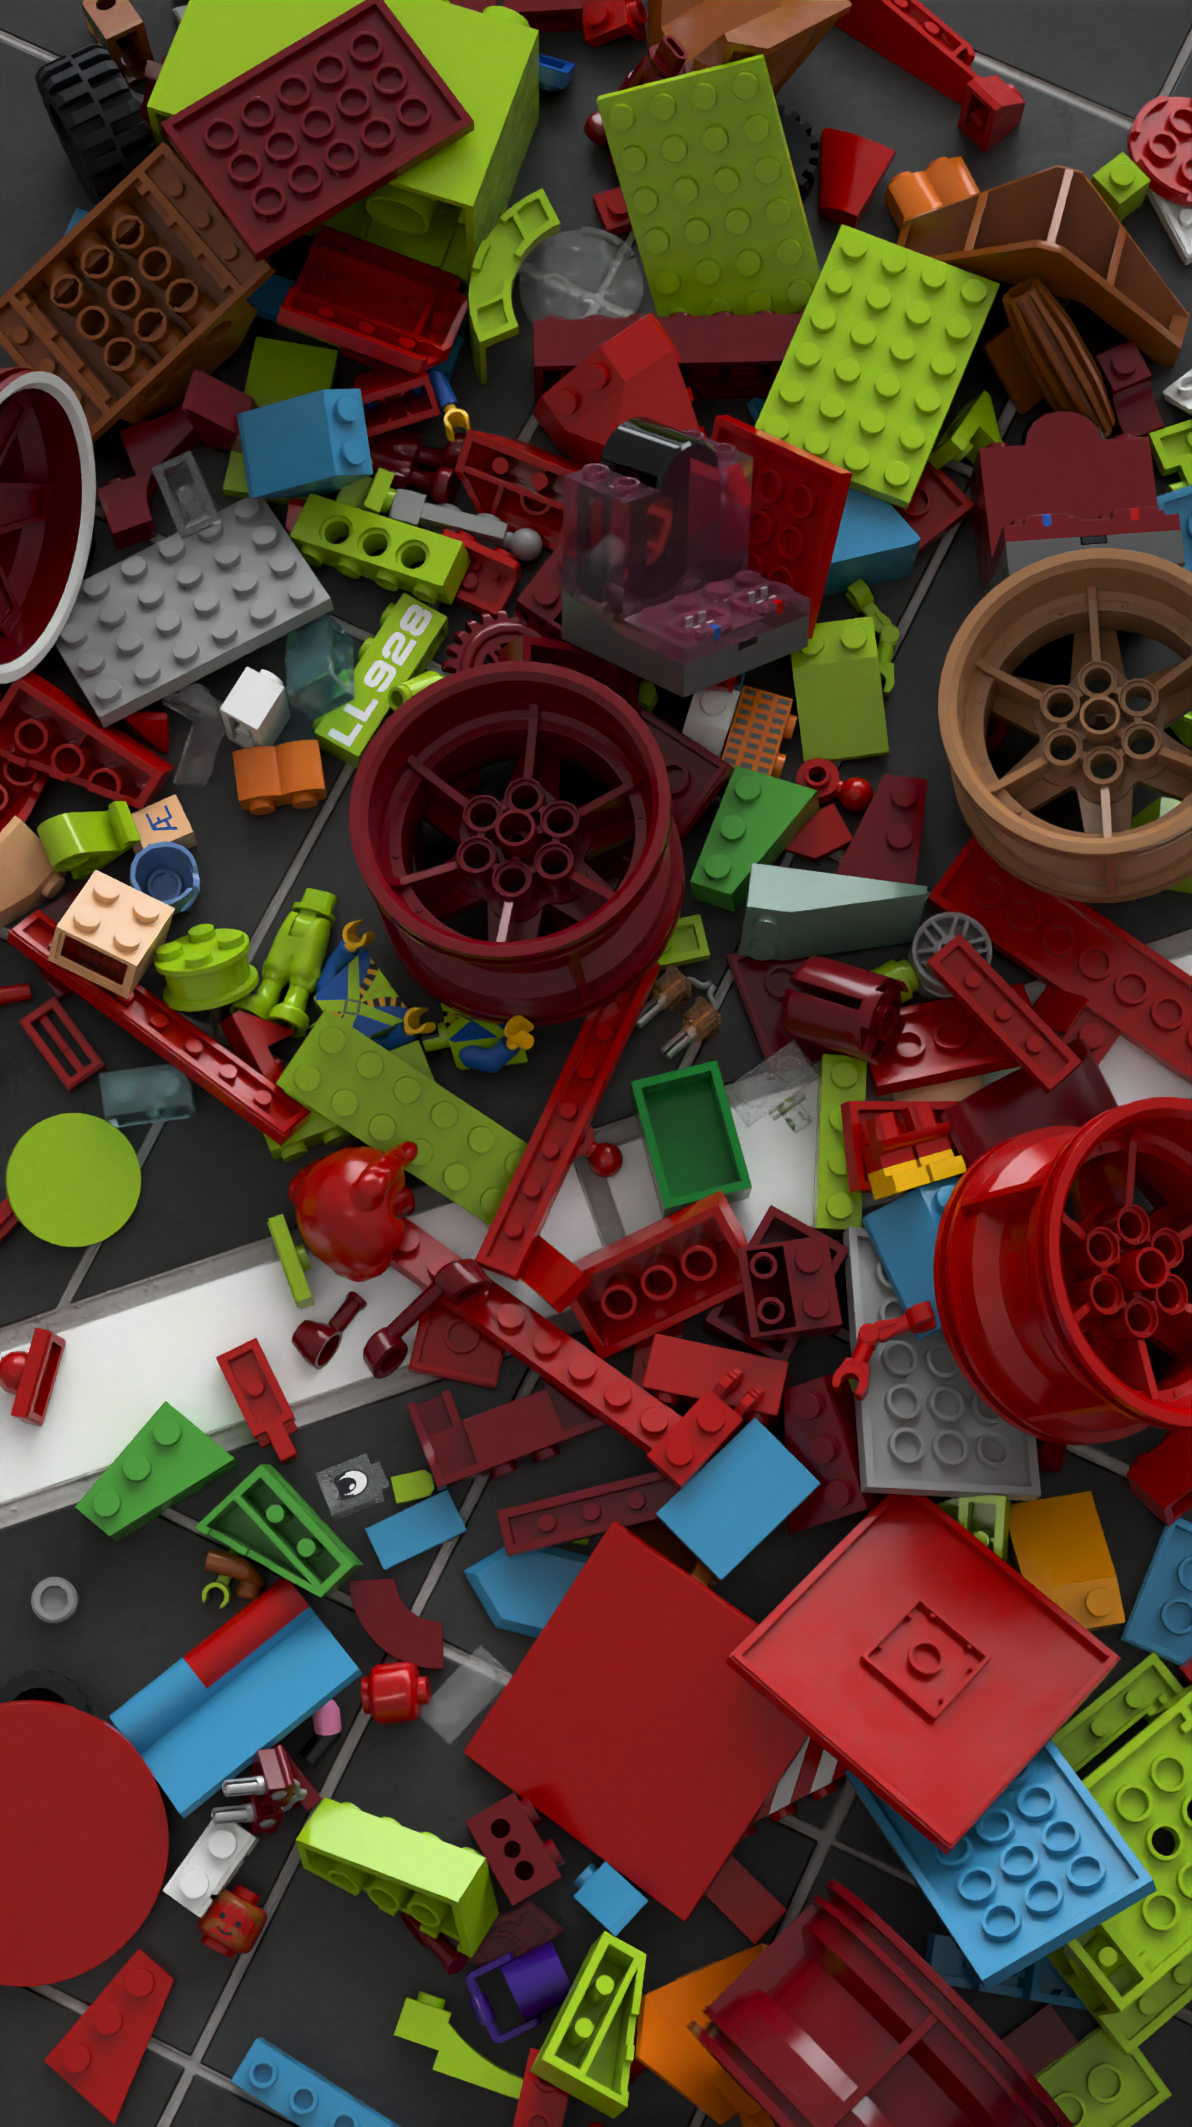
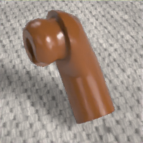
M210 1548L205 1562V1571L237 1580L239 1586L237 1587L236 1595L240 1599L252 1602L261 1594V1588H265V1578L247 1558Z

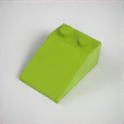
M873 616L817 623L813 638L808 639V646L790 653L804 762L814 758H823L830 762L890 755Z

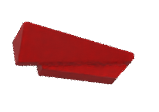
M849 0L852 4L850 12L840 17L834 26L962 106L967 83L974 78H981L972 71L971 64L975 54L972 46L918 0Z

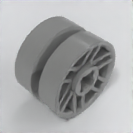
M945 912L929 918L918 929L909 950L907 961L918 978L920 985L918 992L927 999L935 1001L954 997L925 965L932 956L957 934L960 933L989 964L991 963L992 943L985 928L974 918L962 913Z

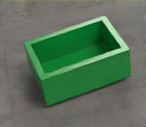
M717 1060L631 1081L629 1095L663 1218L719 1190H722L728 1203L749 1198L752 1185Z

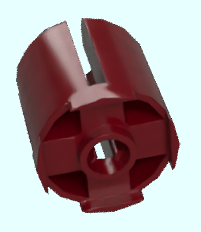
M821 956L808 958L796 968L789 982L794 986L801 987V992L786 989L781 1004L782 1023L785 1030L795 1040L877 1066L879 1064L875 1060L884 1051L894 1052L907 1021V1016L899 1014L901 991L908 993L905 982Z

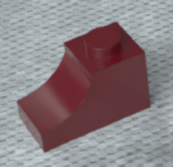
M1134 340L1096 355L1094 361L1101 372L1116 418L1113 427L1117 435L1133 434L1136 437H1148L1149 433L1163 429L1165 425L1159 415L1152 393V375Z

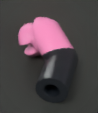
M332 1699L311 1715L315 1734L299 1752L315 1768L318 1767L342 1737L340 1708Z

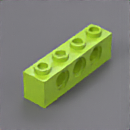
M312 493L309 494L289 536L305 561L310 565L321 566L323 563L335 567L340 573L353 579H358L360 576L372 579L379 586L390 591H397L400 588L412 592L415 597L430 604L440 601L451 605L471 563V559L462 541ZM348 537L344 542L334 544L337 539ZM386 549L381 555L372 556L375 551ZM424 561L420 567L409 569L415 562Z

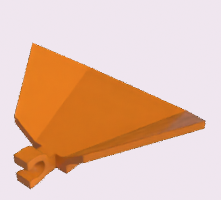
M763 1943L755 1944L722 1960L711 1962L676 1978L675 1981L642 1995L635 2059L719 2125L725 2124L738 2114L742 2127H776L770 2115L742 2090L686 2028V2025L692 2019L701 2028L709 2021L701 2010L706 2005L710 2006L769 1946Z

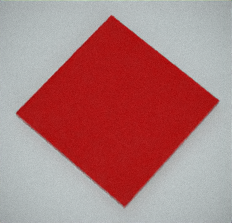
M887 1494L728 1656L726 1664L947 1856L1116 1667L1121 1658L927 1496Z
M612 1522L463 1753L523 1799L528 1796L535 1808L685 1922L690 1919L810 1736L726 1664L728 1656L759 1624L620 1523Z

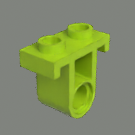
M126 801L112 802L108 805L109 809L107 811L64 813L41 823L37 828V832L52 870L57 872L70 871L74 880L87 879L95 870L99 871L140 842V835Z

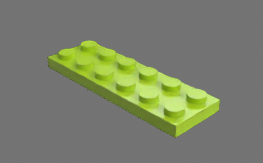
M326 1009L275 1083L372 1148L386 1152L405 1141H413L417 1144L418 1155L405 1170L490 1226L528 1145Z

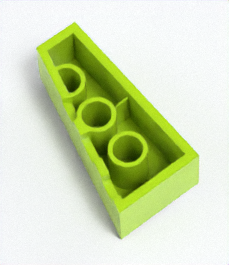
M324 1797L295 1839L304 1869L355 1896L361 1890L366 1891L370 1899L379 1906V1909L392 1916H395L398 1910L412 1915L417 1921L422 1923L420 1931L437 1939L441 1932L459 1941L457 1951L470 1958L473 1957L499 1915L486 1857H483L472 1848H459L443 1842L432 1833H419L403 1827L392 1818H379L363 1812L352 1803H339Z

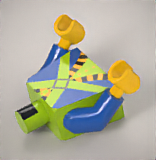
M362 920L349 922L343 929V940L328 958L315 987L316 995L313 999L319 1014L321 1015L325 1009L388 1051L413 1042L417 1038V1034L432 1033L436 1029L435 1022H427L420 1025V1017L428 1011V1008L413 1007L408 1010L368 952L364 950L360 953L358 947L369 945L374 941V931L365 933L360 940L356 931ZM315 1023L308 1027L307 1032L304 1035L305 1038L307 1037Z
M442 1003L444 1021L435 1023L436 1029L432 1033L421 1034L426 1053L451 1047L457 1068L461 1070L474 1069L488 1073H496L504 1065L528 1062L525 1050L530 1049L534 1044V1037L529 1034L533 1030L534 1024L522 1015L513 1016L506 1026L470 1018Z

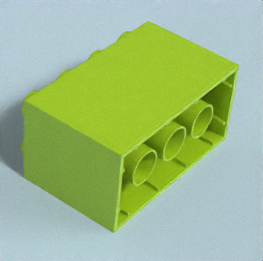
M189 0L147 104L156 147L164 141L181 159L162 133L161 122L365 0ZM384 0L473 119L474 131L306 232L305 235L316 237L323 224L458 275L461 283L469 285L476 253L483 239L486 240L499 223V218L502 216L505 205L509 201L539 120V30L530 28L528 21L516 11L502 6H489L480 13L451 4L450 0ZM439 201L454 205L449 212H435Z

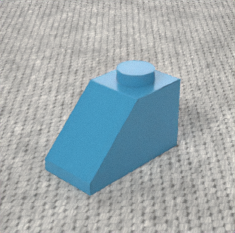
M606 1861L600 1868L591 1862L573 1882L579 1889L573 1897L615 1937L648 1902L640 1892Z

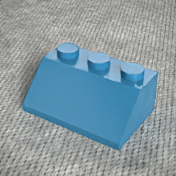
M957 1175L918 1187L862 1219L863 1225L903 1312L905 1313L907 1309L921 1302L929 1301L931 1304L937 1328L928 1332L914 1334L917 1341L943 1333L936 1307L933 1262L939 1223L947 1201L959 1181Z

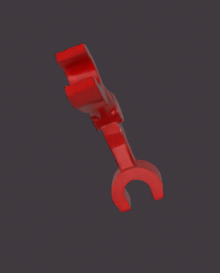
M925 1301L913 1305L905 1311L904 1315L897 1318L879 1320L873 1324L867 1323L862 1325L859 1329L857 1345L852 1357H846L833 1375L832 1386L834 1392L840 1394L843 1383L848 1379H855L859 1382L855 1390V1397L857 1400L863 1401L869 1393L871 1368L869 1361L879 1343H886L893 1337L909 1331L919 1334L937 1328L936 1318L930 1302Z

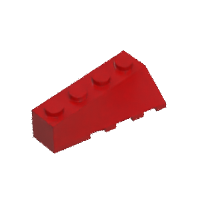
M33 671L13 681L0 702V756L14 764L34 768L50 774V777L86 787L88 791L116 801H126L127 805L140 810L154 802L175 768L168 761L111 724L103 728L93 711Z

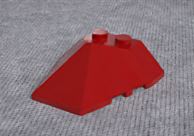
M649 313L598 347L540 397L532 414L560 451L574 462L597 470L625 489L627 493L624 501L658 527L698 496L709 441L704 427H699L691 403L694 401L691 388H686L678 365L681 358L677 347L654 314Z

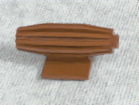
M1029 278L1017 283L1016 286L1011 287L1003 295L1002 299L1009 324L981 346L1020 415H1024L1042 399L1046 398L1055 412H1075L1087 417L1098 428L1101 438L1104 440L1111 434V426H1114L1116 418L1101 372L1071 317L1039 278Z

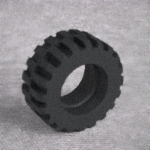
M89 43L40 66L35 74V80L59 141L84 190H86L91 202L96 206L157 147L136 100L133 98L116 63L111 59L109 52L101 44Z

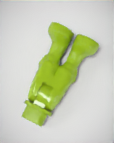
M312 888L305 890L301 902L293 904V911L287 915L277 932L263 965L260 987L254 995L248 994L231 1003L229 1008L231 1014L241 1011L293 1029L296 1033L290 1036L291 1038L302 1037L306 1034L309 1026V1017L305 1013L308 997L315 990L316 984L321 977V968L328 948L331 928L336 920V916L332 912L338 898L334 894ZM289 982V990L282 1003L278 1004L282 989Z

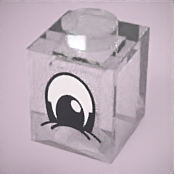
M367 1453L315 1473L334 1521L385 1501L381 1489L389 1487L380 1461L371 1464Z

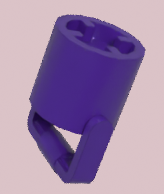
M551 1940L515 1958L511 1951L471 1970L466 1976V1983L472 1995L468 1999L479 2026L486 2025L491 2038L496 2043L506 2042L543 2022L541 2014L563 2004L572 1986ZM500 1966L515 2002L525 2022L501 2034L494 2021L497 2017L485 1991H480L475 1980L476 1977Z

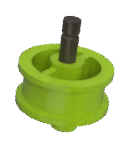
M200 924L192 927L188 931V935L156 948L154 965L156 971L165 976L167 984L163 990L165 1004L171 1009L178 1011L208 1010L215 1036H225L219 1024L228 1018L225 1005L245 997L259 983L257 969L248 963L246 956L250 950L248 935L236 929H214L212 924Z

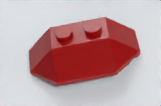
M471 429L467 431L454 470L459 480H462L478 514L487 513L498 517L502 522L508 523L509 532L515 533L521 528H531L540 535L543 547L553 551L566 535L580 545H583L612 532L627 493L625 489L595 469L518 439Z

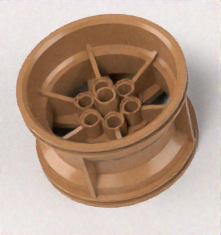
M1088 548L1047 557L1010 575L979 601L964 620L947 653L938 692L940 732L950 764L953 787L961 813L973 836L984 851L1001 868L1019 881L1049 895L1071 901L1116 903L1136 900L1169 889L1192 876V751L1164 732L1167 727L1192 710V573L1168 560L1147 553L1116 548ZM1116 630L1132 632L1154 639L1176 652L1185 661L1146 677L1128 680L1125 676ZM1074 634L1071 678L1067 686L1062 684L1051 685L1011 676L1012 672L1039 648L1054 640ZM1097 679L1105 680L1110 684L1109 688L1102 693H1093L1086 687L1090 682ZM1142 697L1151 704L1143 711H1133L1127 707V703L1133 698ZM1061 703L1067 704L1073 709L1069 715L1062 718L1054 717L1049 713L1053 706ZM990 714L1039 739V743L1001 779H998L987 754V729ZM1142 739L1149 741L1154 746L1146 754H1136L1129 748L1133 742ZM1060 746H1069L1075 750V754L1068 760H1058L1052 756L1053 751ZM1101 764H1109L1116 770L1114 775L1106 779L1095 777L1092 771ZM1140 785L1181 801L1179 805L1158 819L1131 829L1133 789L1136 786ZM1075 791L1078 795L1085 833L1057 827L1031 813L1065 793Z

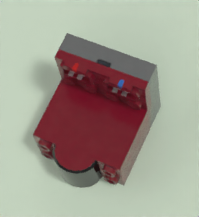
M1058 409L1042 413L1030 421L1022 433L1019 446H1009L1007 443L998 442L989 444L984 448H979L968 484L970 500L975 505L972 518L982 599L994 587L1024 567L1047 557L1068 551L1088 548L1127 549L1151 554L1168 560L1182 568L1184 567L1185 556L1179 513L1165 514L1164 510H1158L1149 437L1120 434L1112 439L1105 440L1101 428L1090 417L1077 411Z

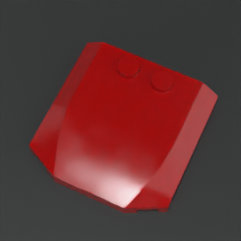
M322 224L311 245L308 259L294 287H290L280 307L276 322L282 327L354 354L374 358L418 375L448 360L465 319L469 301L466 295H462L459 292L461 280L458 275Z

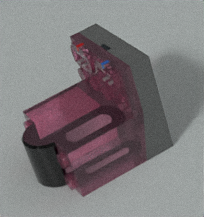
M642 416L633 417L616 428L609 436L602 450L600 463L584 465L582 470L565 475L561 639L683 698L807 647L810 598L795 592L793 588L786 584L770 581L763 578L759 572L748 570L753 457L736 450V447L732 444L718 443L706 438L705 434L701 431H679L651 418Z

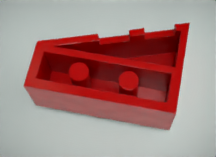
M655 1334L643 1388L668 1407L677 1408L679 1403L693 1406L708 1389L712 1391L722 1377L730 1369L737 1366L744 1374L739 1384L730 1390L722 1401L734 1410L744 1394L750 1388L759 1385L765 1393L756 1406L743 1418V1422L749 1424L756 1418L764 1427L781 1430L784 1417L783 1390L790 1388L792 1375L789 1362Z

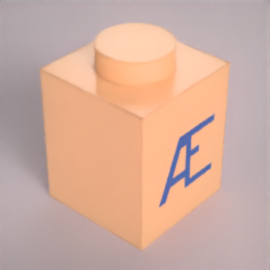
M176 794L131 813L141 841L132 847L135 855L149 844L165 841L182 845L186 849L197 845L194 832Z

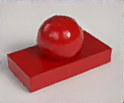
M35 1327L29 1352H10L0 1360V1386L5 1392L16 1395L10 1415L26 1424L40 1427L45 1419L66 1345L65 1339L50 1330Z

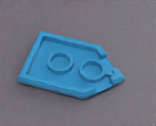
M504 1546L467 1568L463 1573L496 1628L538 1638L590 1556L550 1547L509 1558Z

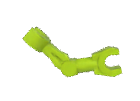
M860 578L847 587L848 592L845 594V597L857 612H862L865 617L873 616L875 634L879 636L877 652L880 676L885 684L882 693L883 696L888 697L894 687V663H891L900 632L892 624L891 620L875 605L870 589Z

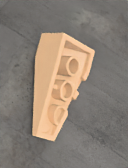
M16 815L0 832V929L38 907L46 897L51 899L56 896L64 886L66 881L64 877L67 875L66 871L57 872L52 870L41 839Z

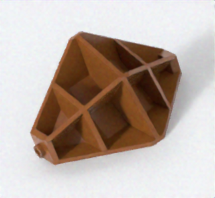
M649 0L647 53L651 46L660 43L664 35L673 36L688 53V58L683 65L685 74L764 54L773 93L776 96L839 18L850 12L852 4L849 0Z
M1055 165L903 220L897 245L986 279H994L1017 285L1021 281L1037 277L1052 295L1082 302L1127 340H1134L1137 348L1157 364L1174 367L1182 347L1190 312L1184 309L1083 171Z

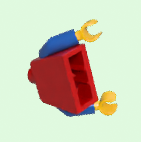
M390 364L361 373L355 377L353 389L360 388L368 437L422 421L441 413L445 414L443 420L446 436L449 441L455 442L454 428L463 427L467 431L471 429L468 413L463 409L457 408L459 406L458 400L446 375L441 370L431 368L417 375Z

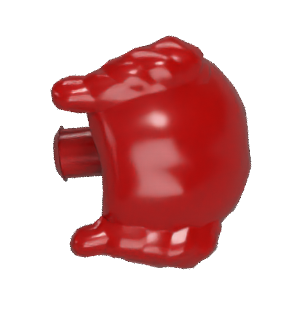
M405 1141L386 1152L372 1147H357L354 1144H350L301 1168L290 1181L288 1198L294 1206L298 1230L311 1253L333 1269L337 1275L346 1277L354 1282H365L382 1275L388 1269L394 1255L393 1253L403 1241L405 1223L397 1217L404 1214L410 1215L415 1209V1197L410 1187L405 1183L404 1172L405 1168L418 1155L416 1143Z

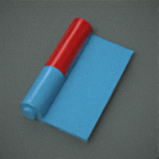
M282 1577L109 1715L114 1723L112 1726L121 1732L143 1757L180 1815L185 1818L219 1791L224 1780L235 1778L250 1766L257 1750L272 1748L363 1673L294 1585Z

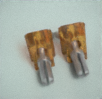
M667 965L665 974L655 981L654 996L644 1005L636 1026L642 1028L665 1008L672 1012L682 1002L689 1003L692 984L700 989L709 988L707 992L709 1002L701 996L695 999V1005L684 1014V1027L661 1047V1052L663 1055L666 1054L665 1057L667 1059H672L695 1039L701 1044L711 1034L718 1035L722 1022V1016L717 1012L718 1003L713 995L717 989L710 980L702 983L693 977H685L675 965Z

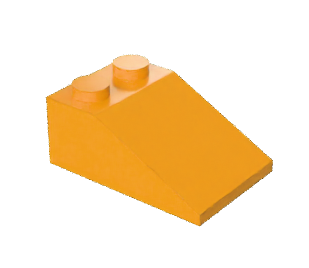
M1091 1491L1011 1504L1008 1544L1013 1569L1088 1631L1117 1627L1125 1623L1117 1576Z

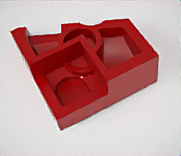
M824 128L820 138L821 163L819 168L820 192L818 214L839 225L843 224L856 229L871 205L877 187L894 161L896 151L856 134Z

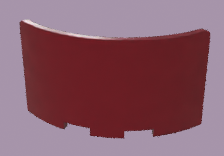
M1078 1038L1066 1044L1082 1063L1048 1095L1020 1067L967 1096L940 1114L943 1122H950L949 1135L959 1155H962L967 1169L987 1150L1006 1139L1051 1126L1081 1127L1100 1113L1119 1106L1087 1042L1083 1038Z

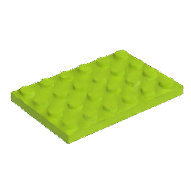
M764 54L598 96L596 102L657 316L669 317L679 312L689 313L692 316H711L716 312L722 311L731 312L734 315H753L756 312L765 310L773 311L777 314H795L798 311L805 310L821 273Z
M842 224L755 424V428L852 472L849 488L907 510L995 301L1000 283Z

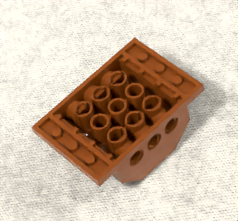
M163 141L0 297V345L19 367L52 373L69 385L82 406L91 433L92 444H94L120 418L134 425L141 419L152 418L179 405L185 399L193 370L211 375L239 349L258 311L248 298L276 270L265 258L259 262L255 261L188 167L171 147Z

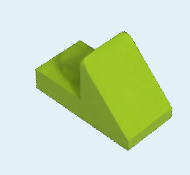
M985 390L959 409L934 445L928 461L937 470L950 460L958 463L965 456L974 464L979 448H984L992 443L1002 442L991 396Z

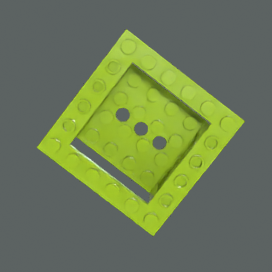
M1155 1652L1145 1657L1062 1726L1051 1738L1052 1742L1076 1773L1139 1719L1144 1717L1149 1723L1141 1732L1084 1778L1082 1783L1152 1877L1157 1891L1046 1956L1123 2055H1129L1192 2000V1821L1187 1814L1188 1804L1192 1800V1685L1183 1688ZM1158 1828L1168 1830L1174 1837L1175 1848L1169 1856L1159 1854L1152 1845L1153 1833Z

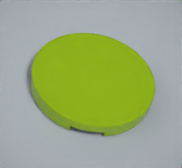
M66 1113L52 1116L37 1123L20 1138L7 1162L5 1189L11 1210L21 1225L41 1240L56 1246L82 1247L107 1239L127 1222L139 1199L141 1170L132 1145L116 1127L101 1118L89 1114Z

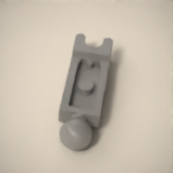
M405 489L396 490L388 518L440 535L444 529L454 533L456 531H464L475 537L480 545L491 550L495 548L510 549L515 558L520 561H531L537 558L543 547L540 535L531 528H521L515 533L509 532L508 523L502 522L494 515L480 513L476 516L461 512L458 507L448 503L429 504L427 503L426 495Z

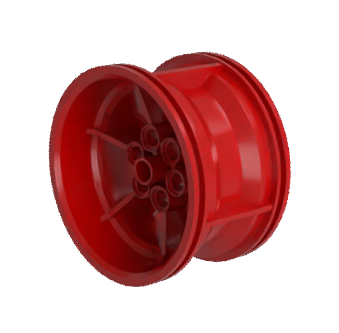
M1152 1097L1137 1100L1104 1111L1081 1127L1051 1126L1006 1139L987 1150L974 1161L962 1175L947 1201L939 1223L933 1262L936 1307L945 1339L957 1366L981 1400L1010 1425L1030 1436L1056 1444L1080 1446L1126 1438L1144 1430L1148 1426L1172 1430L1192 1429V1100ZM1134 1184L1154 1208L1153 1210L1146 1213L1139 1205L1133 1204ZM1069 1191H1071L1075 1220H1072L1064 1213ZM1178 1267L1179 1276L1171 1274L1170 1269ZM1145 1339L1171 1356L1168 1366L1158 1383L1155 1382Z

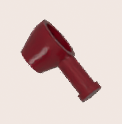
M349 1291L345 1297L346 1300L327 1324L304 1320L292 1336L291 1343L301 1357L317 1370L323 1368L333 1358L340 1346L342 1333L359 1311L364 1310L367 1306V1302L353 1291Z
M398 1910V1915L410 1934L423 1948L428 1947L449 1975L456 1974L464 1967L466 1957L461 1952L456 1951L441 1933L437 1939L420 1931L422 1923L417 1921L412 1915Z

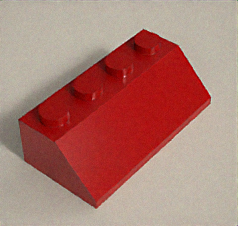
M722 1190L573 1262L592 1282L569 1305L598 1357L605 1359L743 1292L736 1249L749 1245L744 1231Z

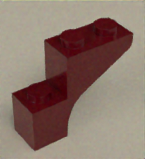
M182 405L171 409L164 416L152 420L141 419L134 425L130 424L126 429L119 431L123 448L134 476L111 479L103 487L96 489L100 506L117 550L157 537L151 516L153 497L161 484L202 442V439L181 409Z

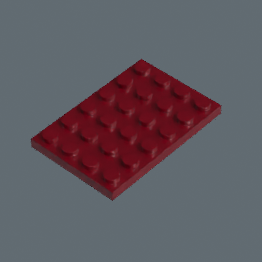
M365 0L160 123L162 133L256 262L266 258L474 131L473 119L384 0Z

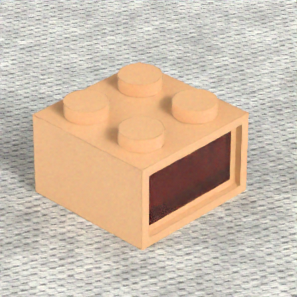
M95 870L56 926L48 960L128 999L154 960L156 948L165 943L175 908Z

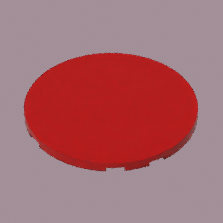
M19 1700L0 1703V1985L17 1987L41 1986L58 1983L95 1968L119 1951L138 1931L154 1906L163 1884L169 1852V1823L164 1798L151 1768L148 1767L133 1744L121 1732L106 1721H102L70 1705L52 1701Z

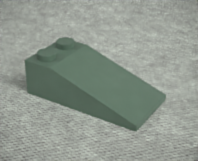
M752 863L738 955L750 956L762 961L770 959L783 961L810 957V955L815 954L819 956L911 943L918 931L928 886Z

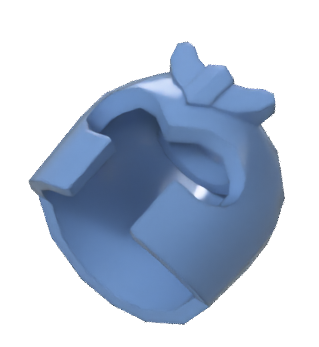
M166 841L149 844L136 854L131 864L129 886L175 908L173 915L184 910L190 912L201 891L196 861L193 855L182 845Z

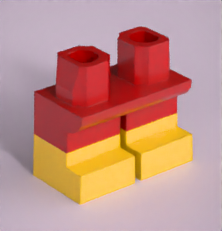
M929 1101L901 1110L907 1133L904 1134L900 1133L894 1111L865 1120L871 1144L860 1148L874 1200L916 1189L966 1172L967 1169L962 1155L954 1157L947 1135L950 1133V1122L946 1121L938 1124Z

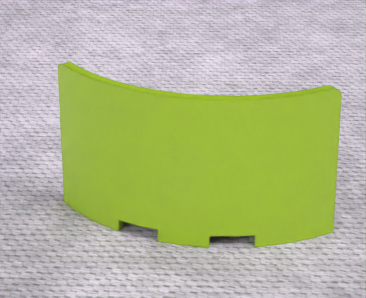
M543 188L526 196L502 214L499 218V223L491 231L487 239H483L472 265L468 293L470 344L475 372L481 385L487 383L486 348L519 334V326L512 308L511 294L513 283L521 264L536 246L542 244L550 236L560 232V221Z

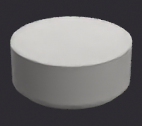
M49 1577L42 1580L34 1588L31 1596L32 1609L41 1620L50 1624H61L70 1620L76 1613L79 1606V1595L74 1585L66 1579Z

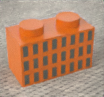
M744 685L721 759L732 765L733 768L737 765L780 779L786 759L785 754L779 753L783 739L791 741L798 716L791 714L793 699Z

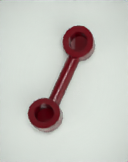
M467 1258L455 1260L444 1265L436 1273L435 1280L387 1327L378 1330L368 1339L363 1348V1361L375 1378L382 1379L389 1376L403 1363L407 1356L408 1347L402 1336L441 1298L446 1296L450 1303H462L478 1297L490 1288L492 1282L477 1261Z

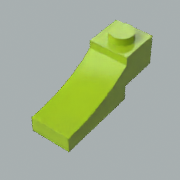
M419 1991L417 1999L409 1996L406 1997L394 2035L438 2050L432 2070L519 2100L524 2078L496 2065L474 2049L451 2024L452 2012L443 2009L446 2002L445 1999Z

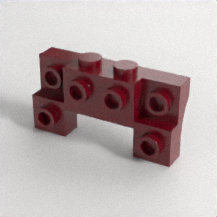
M541 1375L540 1378L545 1388L544 1390L462 1420V1422L450 1390L443 1391L441 1396L416 1405L413 1402L407 1405L438 1491L480 1475L484 1477L491 1474L493 1480L504 1478L518 1471L516 1464L534 1458L535 1464L546 1462L561 1455L559 1448L566 1446L567 1442L607 1428L609 1425Z

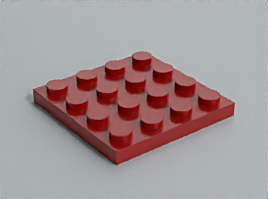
M718 415L715 417L687 544L747 587L759 592L761 587L767 586V596L776 595L777 599L783 601V603L809 614L808 639H812L853 473L729 415Z

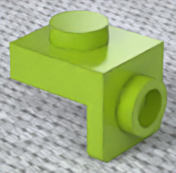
M379 467L373 478L366 477L341 488L336 501L375 514H379L380 511L387 514L396 494V490L390 488L395 474Z

